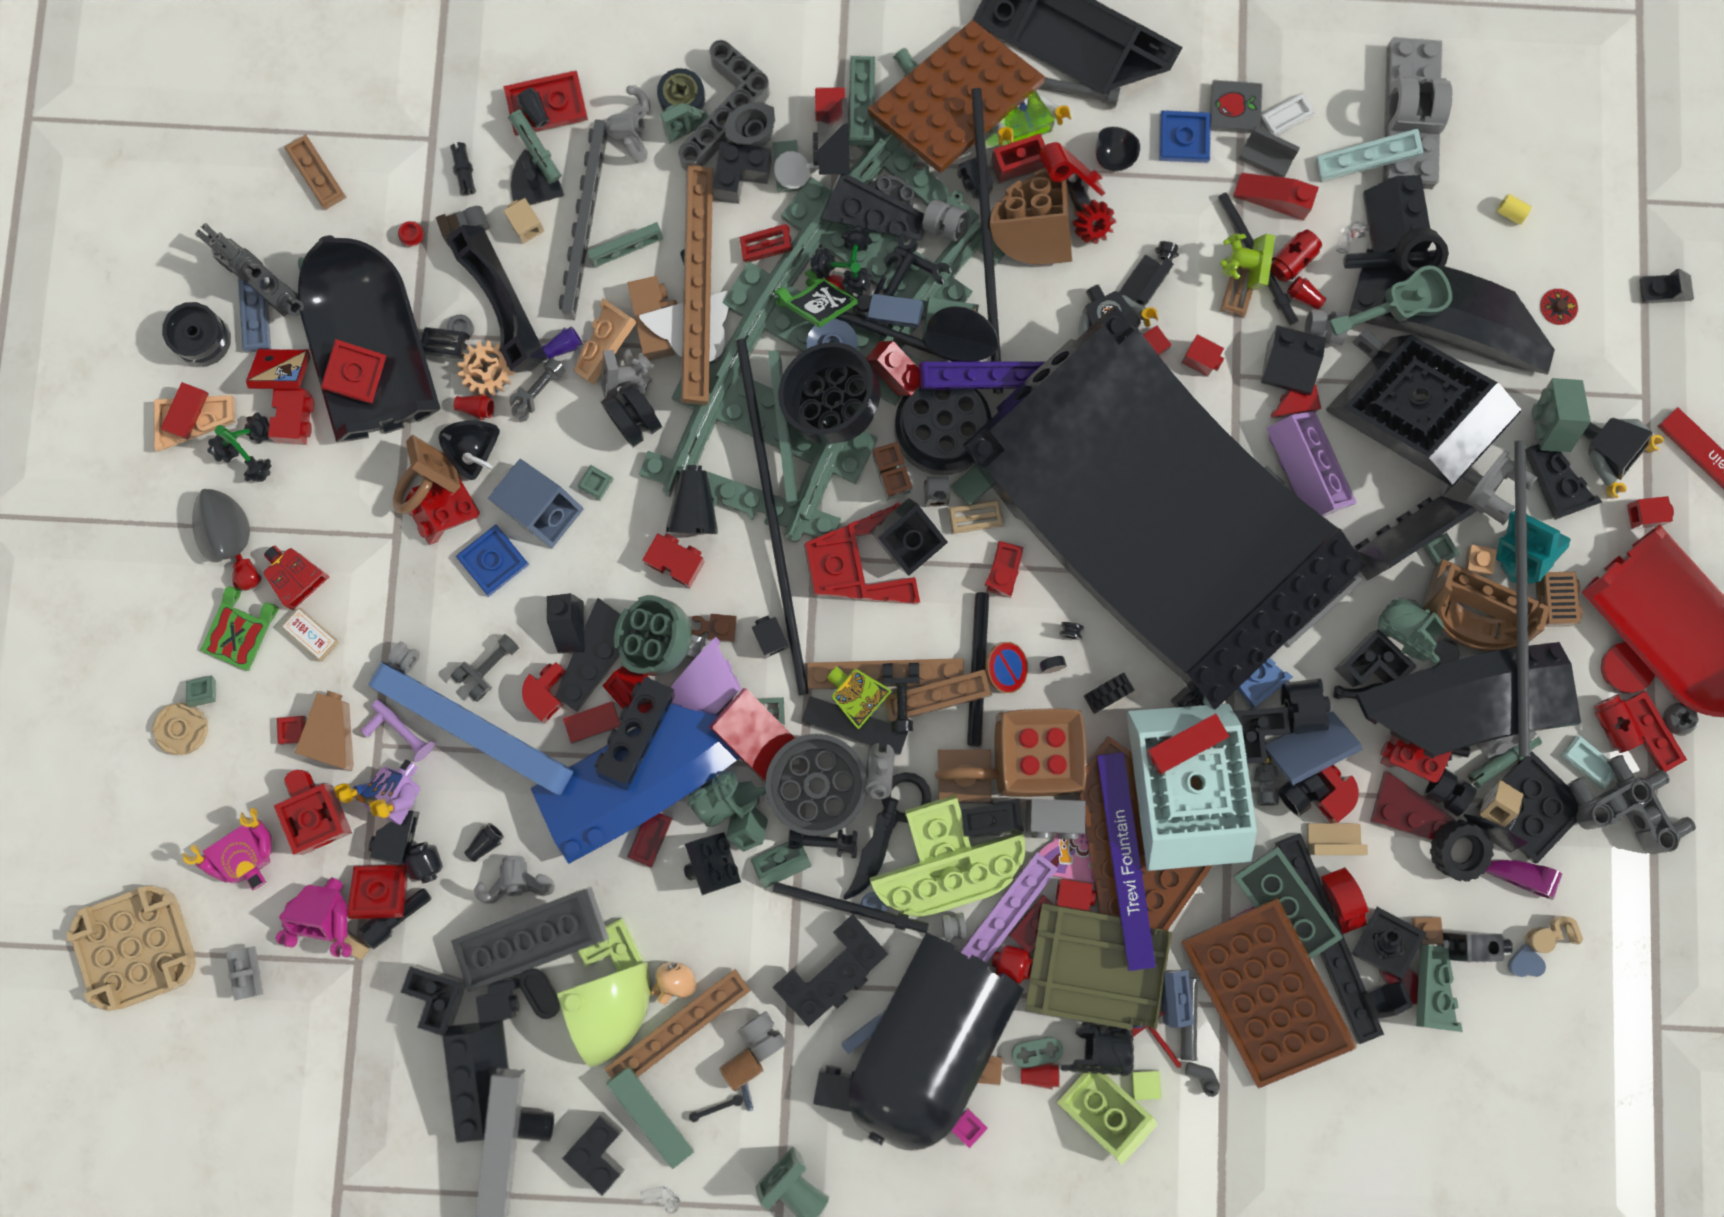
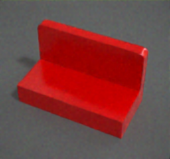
M622 666L614 671L602 686L623 709L626 705L630 706L634 698L631 694L636 683H642L644 677L648 676L631 672ZM643 704L640 706L639 711L641 713H649L653 706L651 704Z

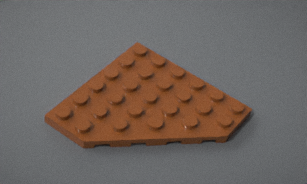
M1107 736L1086 765L1085 792L1079 794L1080 801H1086L1085 831L1099 913L1120 916L1096 756L1124 752L1149 924L1152 928L1168 930L1213 865L1147 871L1132 752L1110 736Z

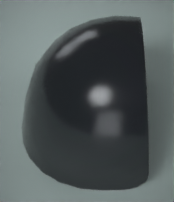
M1113 126L1103 128L1098 135L1096 143L1097 161L1106 170H1125L1131 167L1138 159L1140 142L1132 132L1124 128Z

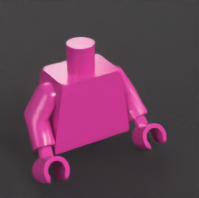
M329 878L324 887L305 886L296 897L286 903L284 911L279 916L282 922L281 926L284 929L277 933L276 941L286 947L293 948L298 942L297 935L329 942L336 938V942L330 947V953L334 957H340V949L342 948V956L350 957L352 947L350 944L344 943V938L347 937V904L340 894L343 884L336 878Z

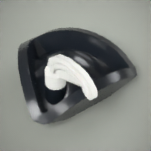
M466 420L450 424L441 430L438 437L440 446L450 463L465 478L475 480L483 467L493 469L491 464L486 461L500 433L496 425L484 421Z

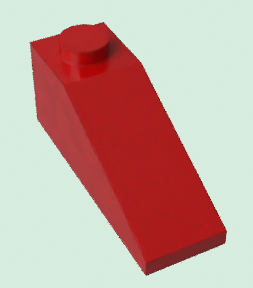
M1241 172L1233 197L1304 221L1312 210L1319 187L1292 178Z

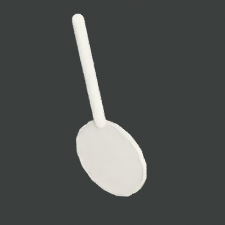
M787 151L776 159L774 175L782 186L789 189H797L808 181L810 168L819 166H814L813 163L809 164L807 159L800 153ZM849 155V160H852L854 156Z

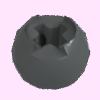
M1682 703L1670 705L1664 711L1662 717L1670 732L1678 736L1690 734L1697 728L1699 721L1697 712ZM1678 715H1682L1681 720L1683 721V724L1679 723L1680 719L1677 717Z

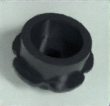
M1160 241L1158 247L1155 248L1160 260L1164 261L1166 258L1172 261L1173 258L1179 257V253H1177L1179 246L1175 243Z

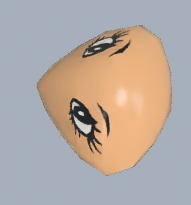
M666 962L657 967L655 973L656 983L652 987L650 994L659 997L657 999L659 1003L667 1005L673 995L686 998L695 992L696 981L692 970L686 965L678 962Z

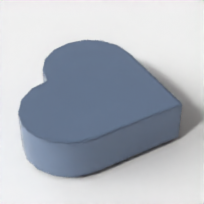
M1523 944L1509 960L1508 969L1514 976L1525 977L1529 975L1538 977L1544 974L1546 964L1527 944Z

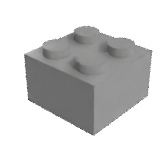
M1030 799L1026 801L1025 833H1032V838L1048 839L1051 838V834H1058V839H1078L1079 834H1085L1086 801Z

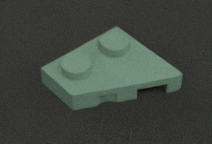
M685 103L671 105L660 114L665 136L669 143L695 131L709 117L706 111Z

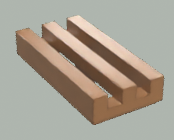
M1238 267L1237 272L1238 269L1242 270L1233 303L1232 305L1228 304L1235 278L1229 277L1220 311H1229V314H1239V317L1244 318L1253 289L1247 288L1242 308H1238L1247 272L1250 271L1249 269Z

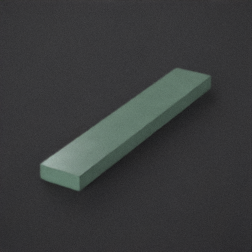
M773 350L768 351L786 501L789 507L798 506L799 499L790 426L780 409L778 400L779 385L783 376L782 361L779 351Z

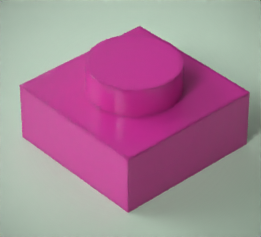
M967 1108L951 1131L970 1149L988 1127Z

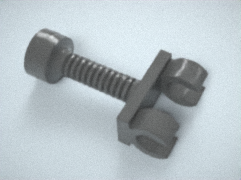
M550 358L543 365L545 373L540 376L528 391L520 387L517 390L518 393L510 397V406L516 400L520 401V403H516L512 407L513 416L516 412L525 411L519 418L520 422L526 421L529 418V412L533 413L535 411L534 399L553 378L560 379L566 372L565 368L557 360Z
M506 634L498 640L499 647L478 669L475 670L469 663L464 661L451 674V677L459 684L469 674L479 683L468 694L474 701L478 702L493 688L483 678L484 675L506 654L513 655L520 648Z

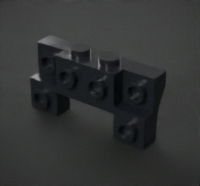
M854 914L833 931L837 938L845 945L846 949L808 984L792 969L773 986V989L808 1027L832 1006L838 1009L848 999L845 994L852 988L856 991L868 981L865 976L888 955L886 950Z

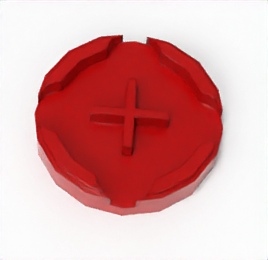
M1626 642L1613 645L1601 659L1600 669L1603 679L1617 692L1630 694L1642 691L1651 684L1655 677V674Z

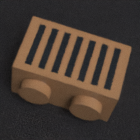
M1547 572L1541 581L1536 582L1538 606L1542 603L1550 607L1545 627H1570L1580 623L1582 607L1578 600L1580 582L1576 577V572Z

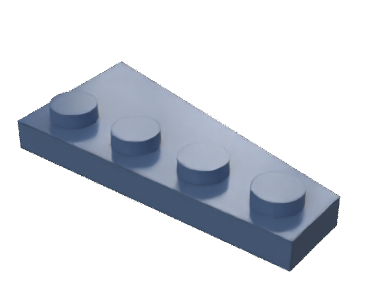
M1271 658L1237 689L1252 709L1278 690L1282 684L1287 683L1293 678L1287 671L1283 672L1275 665L1276 662Z

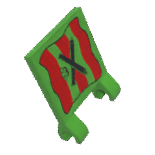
M228 586L224 590L222 603L200 651L249 671L268 627L279 608L272 603H264L259 618L236 609L233 606L238 601L241 591L235 587Z

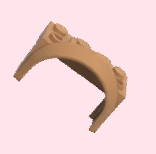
M1442 559L1433 569L1422 609H1428L1430 614L1436 613L1445 626L1442 631L1464 646L1481 651H1496L1517 647L1516 591ZM1528 597V643L1544 631L1550 608L1542 603L1538 606L1539 601ZM1456 601L1493 616L1495 619L1475 614L1462 607ZM1500 623L1501 628H1500L1499 636H1498L1497 639H1495L1497 627H1498V624Z

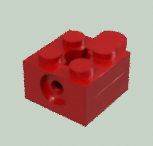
M292 770L286 775L284 783L290 798L274 805V808L293 855H305L352 834L340 801L335 795L333 785L323 783L315 786L311 774L304 770Z

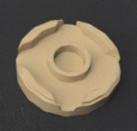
M187 703L168 705L156 715L153 723L154 740L164 752L173 755H188L196 751L204 743L208 733V722L204 713L196 706L190 708Z

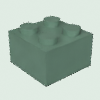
M1552 378L1547 387L1542 390L1541 397L1537 404L1533 405L1531 413L1536 423L1535 438L1539 441L1540 450L1571 452L1590 424L1591 420L1583 380Z

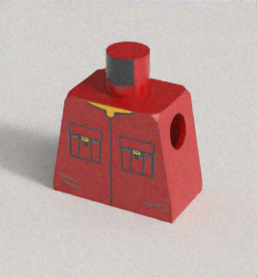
M275 545L264 553V557L271 565L263 573L282 604L291 610L298 607L330 578L327 573L292 548L282 553Z

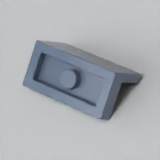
M1166 970L1162 994V1011L1165 1013L1163 1015L1164 1024L1169 1025V1028L1194 1025L1188 970Z

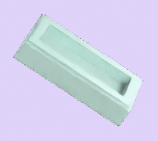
M1580 735L1575 736L1560 755L1600 789H1606L1615 778L1613 771L1606 762L1609 759Z

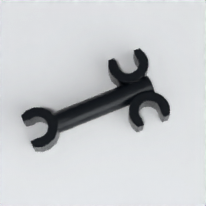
M904 233L898 238L899 246H896L894 251L886 255L884 259L886 267L889 268L892 262L897 261L895 265L897 270L908 252L916 257L912 265L932 274L936 283L943 285L945 281L939 274L941 272L951 274L950 266L947 263L936 265L913 254L918 248L917 240L913 239L909 245H905L908 240L907 236Z
M793 830L789 831L788 841L789 848L800 849L803 846L837 848L838 857H841L842 853H850L854 859L857 856V831H853L852 835H845L843 830H839L837 838L808 836Z

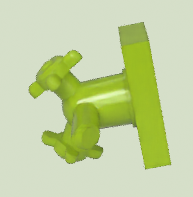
M1266 233L1254 239L1253 249L1242 247L1240 241L1246 238L1245 234H1232L1223 241L1224 245L1231 244L1233 251L1231 256L1221 260L1222 273L1228 277L1239 279L1240 275L1237 273V268L1249 269L1247 288L1258 290L1267 286L1275 235Z

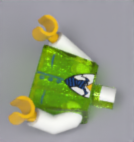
M1034 91L996 124L993 130L998 137L999 145H1003L1004 140L1007 141V144L1039 133L1044 135L1052 132L1055 123L1054 119L1057 120L1058 125L1063 124L1062 118L1072 119L1070 108L1066 105L1058 106Z

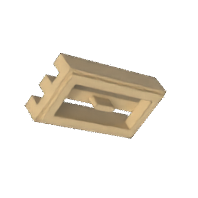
M999 500L972 504L971 506L964 505L948 508L952 534L1003 527ZM995 508V512L955 518L956 513ZM997 518V521L957 527V523Z

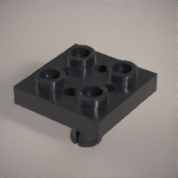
M724 832L685 844L691 863L684 866V874L690 881L697 880L702 895L741 882L738 868L735 865L730 845Z
M1376 907L1352 954L1402 981L1426 932ZM1400 948V952H1403L1405 950V953L1399 954L1398 949ZM1379 954H1381L1382 957H1384L1385 954H1386V958H1385V959H1381V958L1379 957Z

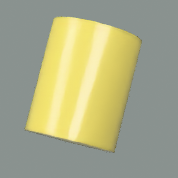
M1508 193L1501 201L1496 212L1520 225L1527 218L1532 206Z

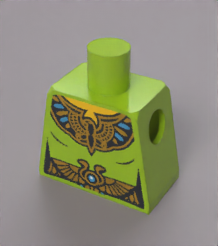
M836 666L826 677L838 688L831 697L858 729L892 692L889 688L856 668L848 676Z

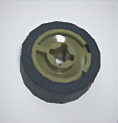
M676 68L668 71L661 77L657 85V96L663 111L671 105H679L681 103L702 110L705 104V90L701 78L695 72L686 68ZM680 91H684L685 96H682L681 94L677 93Z

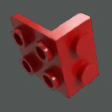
M460 478L461 487L455 493L433 482L430 491L421 504L413 511L407 513L413 517L420 536L425 538L428 545L438 542L445 530L474 520L480 514ZM419 486L411 488L404 503L416 493Z
M1392 735L1390 741L1385 742L1381 749L1380 755L1383 757L1380 764L1389 768L1398 766L1423 779L1436 783L1440 780L1452 751L1431 759L1423 754L1422 748L1412 742L1408 745Z

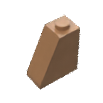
M328 690L326 695L317 693L295 753L352 771L354 763L350 705L341 700L343 695Z

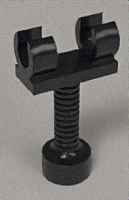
M919 662L909 663V678L894 679L893 664L883 663V685H896V692H898L896 693L898 717L895 721H892V732L913 731V720H909L907 716L906 686L907 684L920 683Z

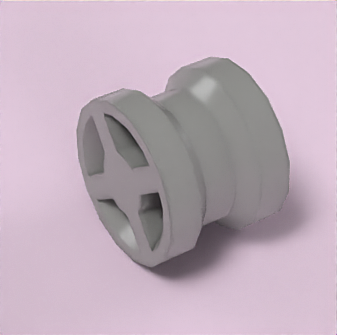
M692 635L690 649L686 657L695 659L703 650V647L707 645L708 640Z
M400 641L390 652L387 663L392 666H399L400 670L407 674L417 663L420 652L416 649L407 648V644Z
M963 912L951 917L948 914L942 915L945 941H951L956 937L967 939Z

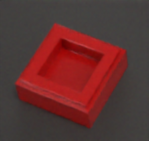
M306 716L277 718L279 745L299 742L306 724Z

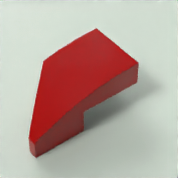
M1314 385L1310 396L1290 390L1283 394L1279 399L1280 403L1276 410L1272 411L1271 418L1289 417L1293 414L1320 410L1321 404L1316 385Z

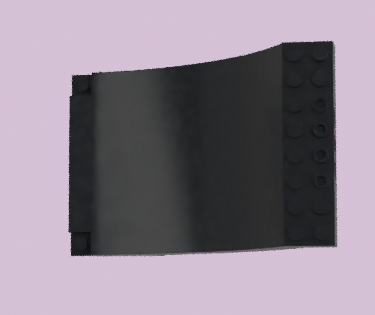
M1112 306L1077 340L1070 339L1003 400L996 407L998 412L963 444L964 448L974 459L972 461L1014 517L1022 520L1058 561L1132 635L1182 678L1198 701L1214 710L1365 567L1343 531L1291 492L1235 441L1173 374L1140 330L1129 324L1118 306Z

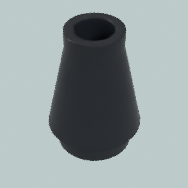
M528 88L518 94L516 97L518 100L517 105L534 122L537 128H541L550 122L539 92H536L534 88Z
M488 823L486 826H481L464 853L471 861L477 862L479 858L501 845V840L504 836L495 825Z

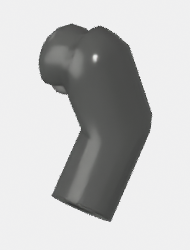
M1188 1061L1185 1075L1198 1078L1204 1093L1209 1097H1215L1219 1093L1220 1084L1213 1069Z

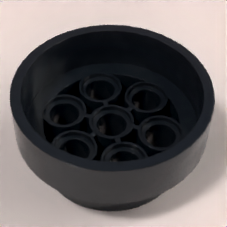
M826 342L806 349L792 360L781 378L778 400L784 417L802 437L819 444H834L854 439L868 428L877 411L881 389L875 370L860 351L844 343ZM864 388L860 393H857L859 389ZM841 400L837 405L834 406L835 402ZM818 412L816 416L811 418L814 413Z

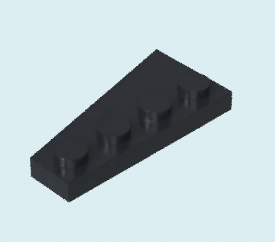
M597 598L584 628V651L573 653L555 695L576 712L580 710L620 657L619 650L614 647V633L621 614L599 598ZM633 628L631 634H635L638 630Z

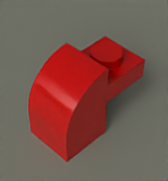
M557 662L553 665L551 663L546 665L539 673L541 676L539 679L529 674L522 687V697L526 707L543 723H546L563 706L549 691L566 672Z
M1332 765L1316 773L1329 790L1327 796L1314 804L1330 823H1339L1355 808L1359 797V789L1352 775L1341 779V772L1335 765Z
M1346 867L1321 876L1323 888L1330 904L1335 910V916L1342 934L1366 926L1365 913L1369 912L1366 900L1356 880Z

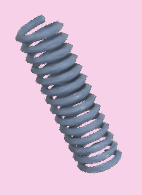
M741 1086L747 1111H752L754 1107H751L753 1103H751L752 1097L749 1086Z

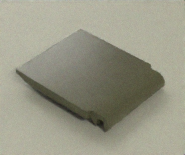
M1042 903L1025 1010L1132 1030L1133 1025L1157 1029L1165 981L1164 973L1167 968L1172 932L1150 927L1156 968L1128 971L1120 916Z

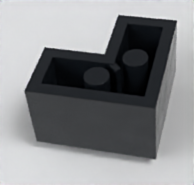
M721 141L712 188L714 200L739 204L743 180L768 184L772 163L771 149Z
M1377 629L1369 633L1334 669L1352 687L1363 684L1373 672L1384 683H1388L1409 675L1417 666L1405 654H1402L1401 650L1386 635Z
M1288 707L1234 711L1242 725L1247 764L1267 762L1265 736L1291 733Z
M413 965L409 967L401 993L426 1001L417 1028L443 1036L447 1028L454 1023L466 985L464 979L421 965Z
M604 1112L562 1158L601 1196L607 1192L625 1170L606 1152L607 1148L621 1134L623 1129Z

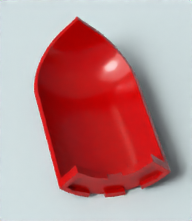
M1659 524L1632 544L1633 548L1627 552V556L1622 559L1619 555L1604 567L1606 572L1602 577H1594L1581 593L1677 700L1698 713L1713 717H1724V595Z

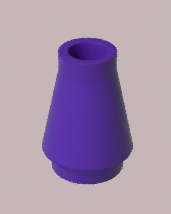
M572 326L569 328L564 327L542 348L550 359L578 350V346L582 344V341Z

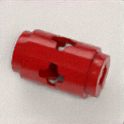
M1305 229L1303 232H1298L1272 257L1270 269L1272 274L1278 280L1285 283L1288 280H1293L1319 255L1322 248L1321 240L1310 230Z
M1619 695L1609 697L1594 705L1596 718L1604 729L1614 749L1617 748L1619 753L1627 752L1644 743L1642 738L1644 736L1625 700H1621ZM1618 719H1622L1623 723L1619 725L1620 729L1615 728V725L1618 723Z

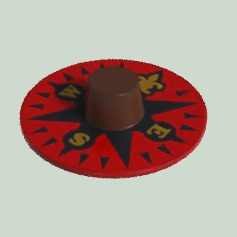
M1557 288L1548 291L1542 297L1540 308L1546 320L1556 325H1564L1576 317L1578 303L1572 293L1565 289Z

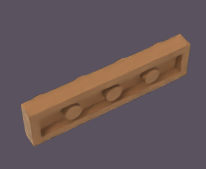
M986 670L907 690V716L910 718L992 696ZM896 693L888 695L885 699L890 722L895 721L898 717Z

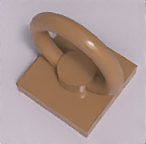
M413 434L406 441L411 466L400 478L393 495V507L400 514H407L417 508L427 496L433 482L452 493H455L461 487L457 469L450 463L445 454ZM419 474L423 480L418 490L406 503H403V498L410 482Z
M991 749L938 750V770L935 772V777L938 779V800L956 795L959 803H991V780L997 779L999 775L996 769L991 768Z

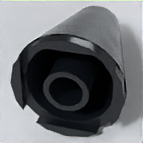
M686 465V470H681L666 524V532L718 534L707 471H702L701 465Z

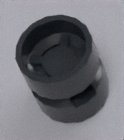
M1445 768L1440 780L1436 783L1429 782L1424 794L1437 804L1443 802V807L1455 816H1460L1472 803L1477 789L1465 780L1458 781L1457 775Z
M1314 774L1295 785H1292L1289 781L1277 790V793L1285 806L1294 815L1300 817L1311 808V802L1318 803L1327 796L1328 789L1318 775Z

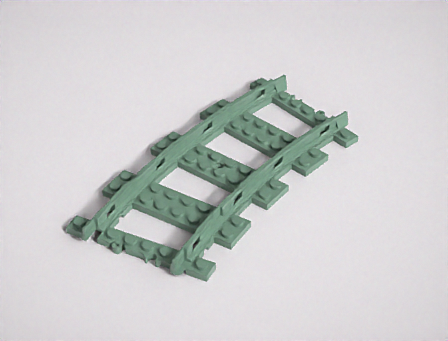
M874 125V145H856L864 153L850 168V174L848 175L870 185L884 169L890 175L899 176L907 181L914 189V196L927 207L932 200L936 199L948 203L950 208L956 206L969 212L968 227L962 239L958 242L952 240L934 262L936 265L947 263L950 266L951 274L947 272L939 274V276L943 277L945 283L943 285L936 283L932 274L911 265L893 296L923 300L921 322L922 319L925 320L928 297L966 303L972 295L973 291L954 277L977 250L983 254L981 222L977 221L979 215L967 204H961L963 202V193L956 190L952 192L950 197L948 195V188L929 172V166H926L923 170H917L914 165L917 163L918 157L907 154L899 147L902 144L900 140L891 133L886 136ZM869 163H871L872 165L861 176L862 171L868 166ZM813 177L809 178L781 214V218L800 231L791 243L793 250L783 254L771 273L748 261L722 302L728 306L729 310L743 318L718 362H709V402L707 405L681 403V379L672 395V400L694 411L684 430L673 459L648 451L639 473L640 477L663 484V494L671 497L681 470H686V465H698L704 451V446L707 440H709L717 421L753 437L736 340L748 337L746 342L749 357L764 331L769 332L801 352L807 349V337L814 324L788 307L778 306L775 302L778 296L774 294V291L784 287L792 297L799 294L801 291L792 286L820 247L827 248L829 253L842 262H847L851 258V248L846 249L844 247L841 235L846 233L847 227L852 226L819 220L831 190ZM869 230V237L872 239V243L868 245L866 251L861 250L857 252L856 262L860 264V268H867L868 274L872 275L871 283L876 286L882 276L885 275L887 279L882 288L885 291L896 272L895 265L897 261L892 262L888 268L884 263L886 255L894 251L896 246H899L898 238L893 235ZM992 237L994 264L997 265L1006 254L1000 250ZM967 242H969V244H968V245L964 248V250L960 253V250L964 247V245H965ZM802 250L803 252L801 253V255L798 257V259L796 260V262H795L794 265H793L794 259L796 258V256L798 255V253ZM917 251L913 252V254H916V255H918V256H920V257H922V258L928 260L927 258H925L923 255H921V254L918 253ZM849 324L857 336V350L865 358L881 341H894L901 350L905 345L893 340L894 337H879L870 331ZM887 325V327L896 331H900L902 328L899 325ZM905 326L901 332L912 335L916 328ZM903 351L919 368V364L922 361ZM878 376L881 389L880 397L896 406L902 396H897ZM753 380L764 442L780 449L773 389ZM864 388L859 389L857 393H860ZM818 412L814 413L811 418L816 416ZM789 423L793 456L810 463L798 491V506L789 507L785 498L774 495L778 523L780 526L786 527L785 537L787 539L797 542L800 540L802 533L817 538L831 531L838 530L841 518L818 510L825 490L833 474L856 485L878 437L864 431L859 436L846 442L819 444L802 437ZM695 438H697V440H696V442H695V445H694V447H693V449H692V452H691V454H689V451H690V449H691V447H692V444H693ZM707 471L714 507L718 505V499H721L724 506L748 514L751 520L754 519L756 513L762 512L766 515L764 524L768 525L762 490ZM815 487H817L816 490H815V493H814V495H813V498H812V500H811V503H810L809 501H810L811 496H812V494H813V492H814V489H815Z

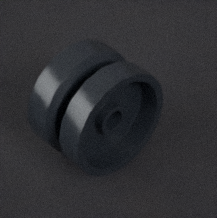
M185 302L175 306L167 314L163 322L162 336L166 345L184 361L192 365L210 366L219 362L227 354L231 345V333L228 325L208 306L201 303Z
M629 381L619 388V394L625 405H622L619 399L612 394L600 403L627 442L634 448L644 441V436L637 425L640 424L651 435L661 429L662 425L648 400Z

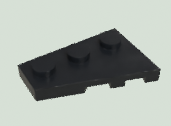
M1539 444L1525 449L1527 459L1534 475L1538 477V484L1554 520L1602 503V500L1597 495L1593 496L1587 489L1586 481L1582 477L1578 478L1572 471L1570 462L1561 452L1540 450Z

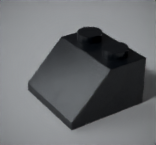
M1276 325L1267 343L1261 383L1310 396L1323 360L1326 338Z

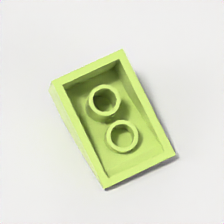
M1083 1073L1057 1102L1065 1112L1121 1165L1127 1161L1158 1125L1154 1117L1111 1078L1100 1073Z

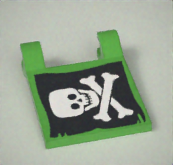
M811 268L805 272V275L809 277L806 280L808 288L796 296L792 297L784 287L774 291V294L778 296L775 300L778 306L788 307L819 328L858 304L856 298L827 280L818 279L816 274L811 271Z

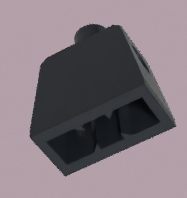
M1443 933L1442 947L1448 948L1450 960L1499 962L1504 960V955H1510L1513 951L1511 940L1503 939L1502 934Z

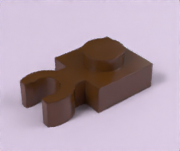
M710 614V621H705L701 616H692V621L700 622L702 625L699 630H691L692 635L702 636L704 633H709V641L717 637L720 642L735 643L737 616Z

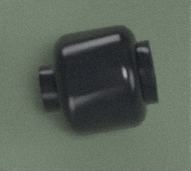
M421 842L407 849L408 853L404 856V862L412 880H421L423 884L437 879L436 874L443 868L437 847L429 845L428 842Z

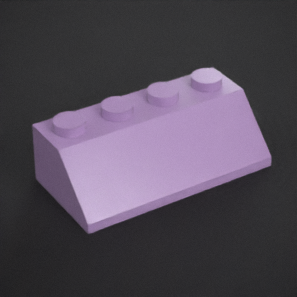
M1315 411L1290 415L1266 428L1269 433V441L1279 455V463L1288 475L1290 488L1302 501L1323 517L1357 503Z

